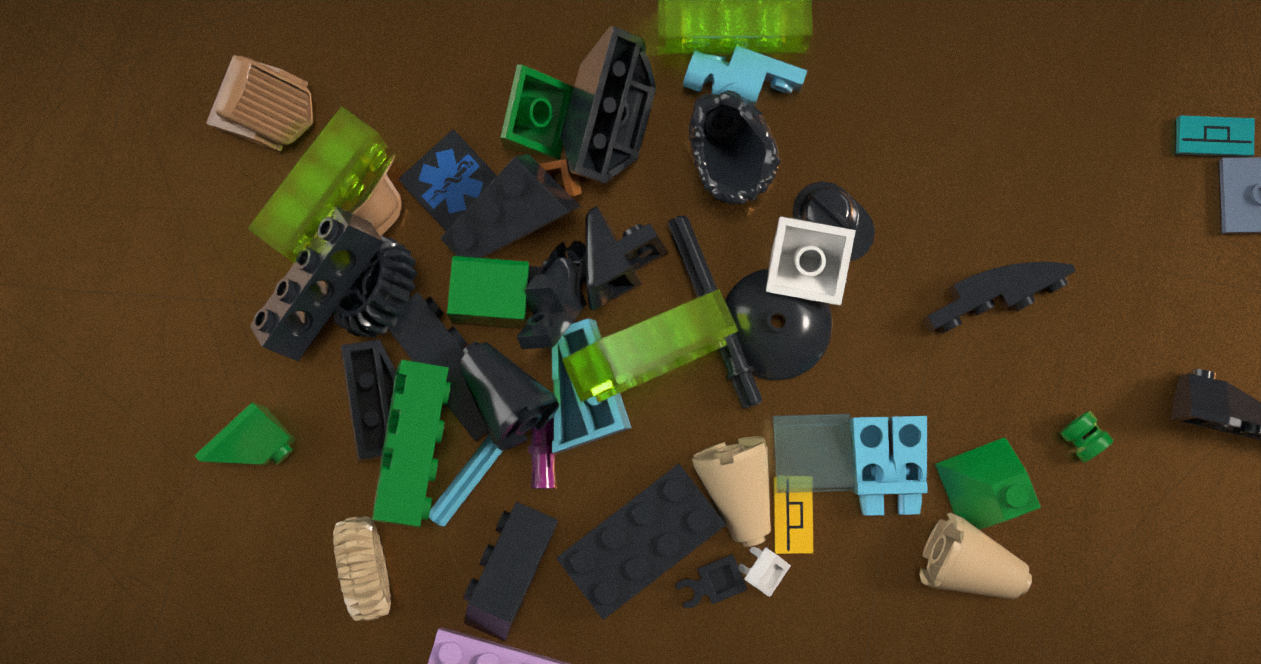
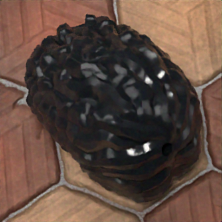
M726 90L719 95H702L694 103L688 136L694 166L699 172L701 183L704 185V189L709 191L721 203L743 205L747 200L753 202L757 200L759 193H765L769 185L772 184L778 171V165L781 162L776 140L771 134V129L763 113L756 109L750 100L735 91Z

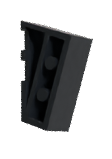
M529 154L514 157L440 239L457 256L485 258L559 218L581 208V206Z
M380 340L341 345L340 354L357 463L382 459L396 370Z
M519 502L515 503L511 513L504 510L495 529L501 535L495 546L487 545L479 563L485 569L479 580L471 579L463 599L469 602L464 624L499 640L506 641L511 625L522 606L527 590L558 523L557 519Z

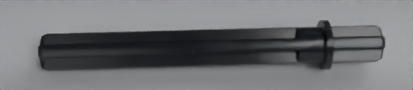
M686 215L674 217L667 222V226L727 371L726 382L731 381L741 408L749 409L755 407L762 402V397L752 375V372L755 371L754 367L749 366L688 217Z

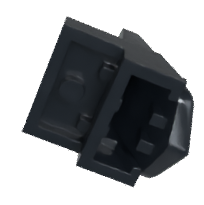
M598 206L588 211L585 218L586 287L589 309L594 311L605 305L607 301L611 302L641 285L642 282L636 270L668 253L662 240L650 223L645 226L638 224L629 228L622 234L623 238L618 240L610 223Z

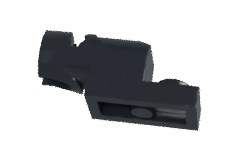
M574 240L568 248H566L564 242L558 244L550 253L549 258L542 263L541 269L525 290L526 300L533 315L527 320V324L516 337L522 350L554 347L587 305L580 288V284L586 276V246L582 242Z

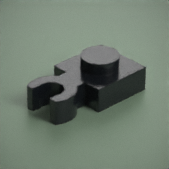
M733 554L697 568L701 579L697 581L682 579L675 584L677 590L685 586H689L694 590V597L690 601L683 603L684 608L695 607L700 602L702 596L707 594L711 604H715L748 590Z

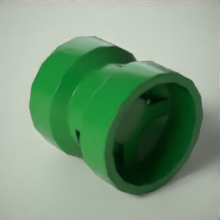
M1091 410L1077 417L1060 431L1065 441L1073 443L1077 448L1076 455L1083 463L1097 456L1114 441L1107 431H1102L1098 427L1097 418Z

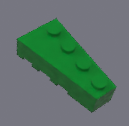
M401 360L397 366L371 521L415 528L420 527L421 520L428 521L432 498L426 497L428 481L434 482L437 472L438 459L433 458L435 443H441L444 420L439 419L442 405H447L451 383L446 382L449 367Z

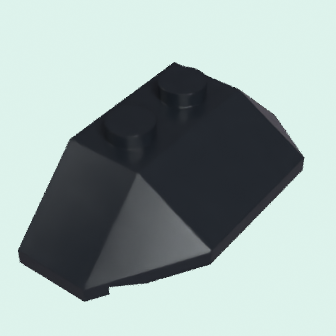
M610 26L580 64L561 134L570 171L602 184H606L613 176L638 159L656 91L651 64L645 52L647 49L645 40L615 26Z

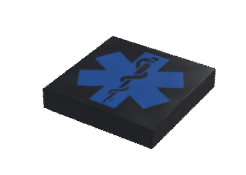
M453 129L398 180L435 221L447 231L497 175Z

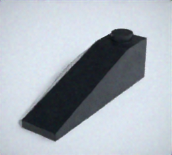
M1193 369L1192 374L1188 373L1179 376L1170 420L1261 441L1260 401L1226 381L1215 379L1216 373L1211 371Z

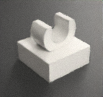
M751 547L749 551L758 558L752 568H748L743 564H740L738 568L746 575L744 580L770 597L791 565L768 548L761 551L757 547Z

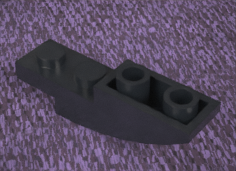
M1028 262L993 268L966 278L948 288L955 301L928 315L923 321L929 332L940 328L942 334L961 325L960 316L973 310L975 316L996 306L993 301L994 298L997 299L1002 310L1013 305L1017 312L1036 302L1033 294L1046 288L1048 293L1051 294L1068 285L1069 281L1066 277L1076 272L1073 264L1058 262Z

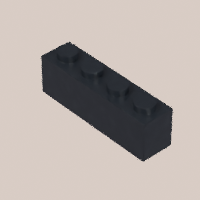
M417 292L410 298L411 302L406 303L404 307L405 314L397 317L395 327L388 326V329L413 362L449 367L446 382H450L451 385L447 406L474 441L478 443L489 433L458 367V363L461 360L460 353L463 351L462 347L467 342L454 325L448 330L443 325L439 317L444 312L433 298L429 296L424 300Z

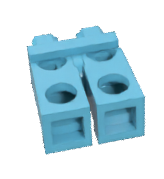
M927 416L849 418L852 438L854 494L859 495L862 515H884V494H897L899 515L920 514L922 493H927ZM888 432H890V454H889Z

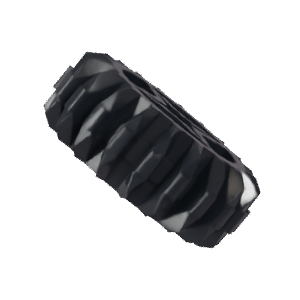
M380 235L384 243L332 313L334 322L355 336L375 338L378 333L384 335L388 330V326L395 327L397 317L405 314L404 307L407 302H411L409 299L410 293L416 288L412 283L413 279L417 276V271L413 269L416 260L411 257L410 250L390 237L385 238Z

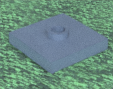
M1261 157L1220 159L1222 234H1261Z

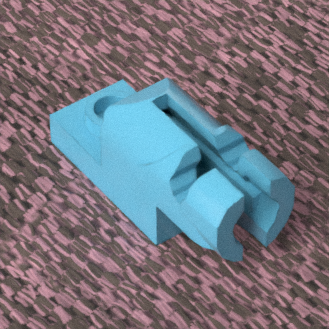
M736 45L730 63L725 61L726 57L694 51L683 86L701 92L703 86L707 82H711V94L719 95L726 90L735 91L750 100L755 106L764 80L771 82L770 86L777 91L791 94L792 90L800 92L807 70Z

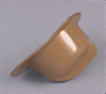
M394 154L389 157L379 170L362 198L348 211L371 222L381 236L395 223L400 215L402 206L400 194L386 175L395 159Z

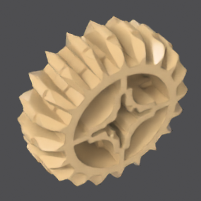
M355 516L346 518L345 521L337 522L333 531L334 554L341 592L343 593L344 603L347 605L350 616L355 621H370L379 619L380 616L388 615L391 606L390 584L383 546L381 545L380 536L374 521H371V518L368 516Z

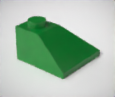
M252 402L194 456L200 462L212 464L268 466L273 462L275 465H278L293 451L290 445L296 439L265 406Z
M1006 437L934 464L953 514L961 516L979 530L1041 508L1028 473Z

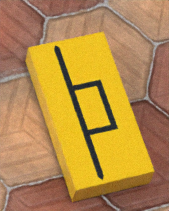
M773 477L774 553H813L812 477Z

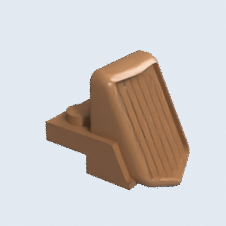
M233 55L206 124L214 129L243 137L252 143L281 152L283 145L293 143L313 124L312 97L307 88L308 82L280 68L256 62L247 57Z

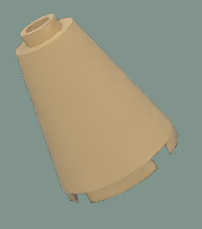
M760 436L739 438V444L727 446L726 442L713 445L693 455L694 459H692L693 466L726 524L730 535L735 542H742L744 547L763 543L765 541L764 536L771 532L768 446L766 445L765 438Z
M948 513V521L942 519L938 521L927 540L922 557L928 559L927 569L920 568L919 575L923 584L936 589L1012 600L1027 593L1031 586L1032 575L1029 573V566L961 516Z

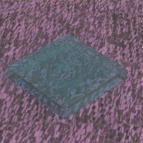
M849 414L773 416L777 493L853 491L854 475Z

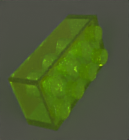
M657 0V54H693L694 51L705 54H733L736 45L757 53H806L812 38V0Z
M341 106L247 229L294 264L299 252L308 245L318 231L321 221L328 217L335 206L341 208L347 200L352 202L363 189L364 184L361 181L370 170L375 172L384 162L387 156L384 151L387 146L379 133Z
M720 289L600 339L561 360L580 402L595 396L599 403L728 345L725 337L738 332V329Z

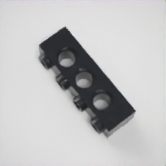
M337 206L333 208L328 217L321 221L318 231L308 245L299 252L296 262L286 276L277 283L273 294L264 307L259 309L254 316L250 327L262 347L299 361L384 243L371 222Z

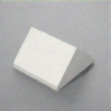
M780 216L771 251L766 292L841 305L856 230Z

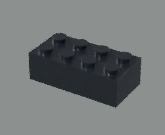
M677 464L556 559L604 620L726 526V524L681 465Z

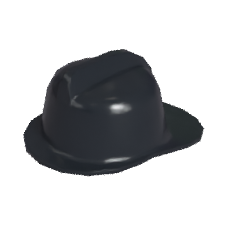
M820 181L806 186L794 200V219L856 230L850 261L857 260L868 252L874 241L875 229L873 221L867 211L843 188L834 183Z

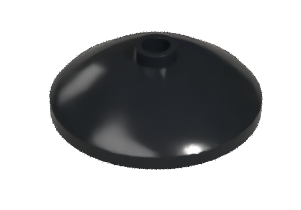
M769 268L753 272L741 279L728 293L723 304L749 366L754 367L755 371L752 372V375L764 380H787L807 372L822 358L832 336V313L829 303L766 292ZM781 315L785 320L784 326L782 328L773 327L771 324L772 316Z

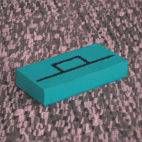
M1180 115L1176 118V155L1251 158L1254 156L1255 118Z

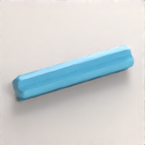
M490 435L487 436L431 508L429 518L437 525L443 527L447 524L502 453L493 444Z

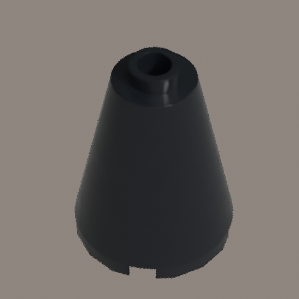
M473 342L460 353L459 370L490 438L499 450L511 449L527 440L524 433L533 427L539 431L557 412L559 403L555 394L488 342L481 344Z

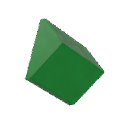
M517 65L500 137L503 148L552 159H560L563 147L561 134L574 86L527 66Z
M453 256L447 308L450 322L524 328L527 324L528 302L525 290L529 282V262Z

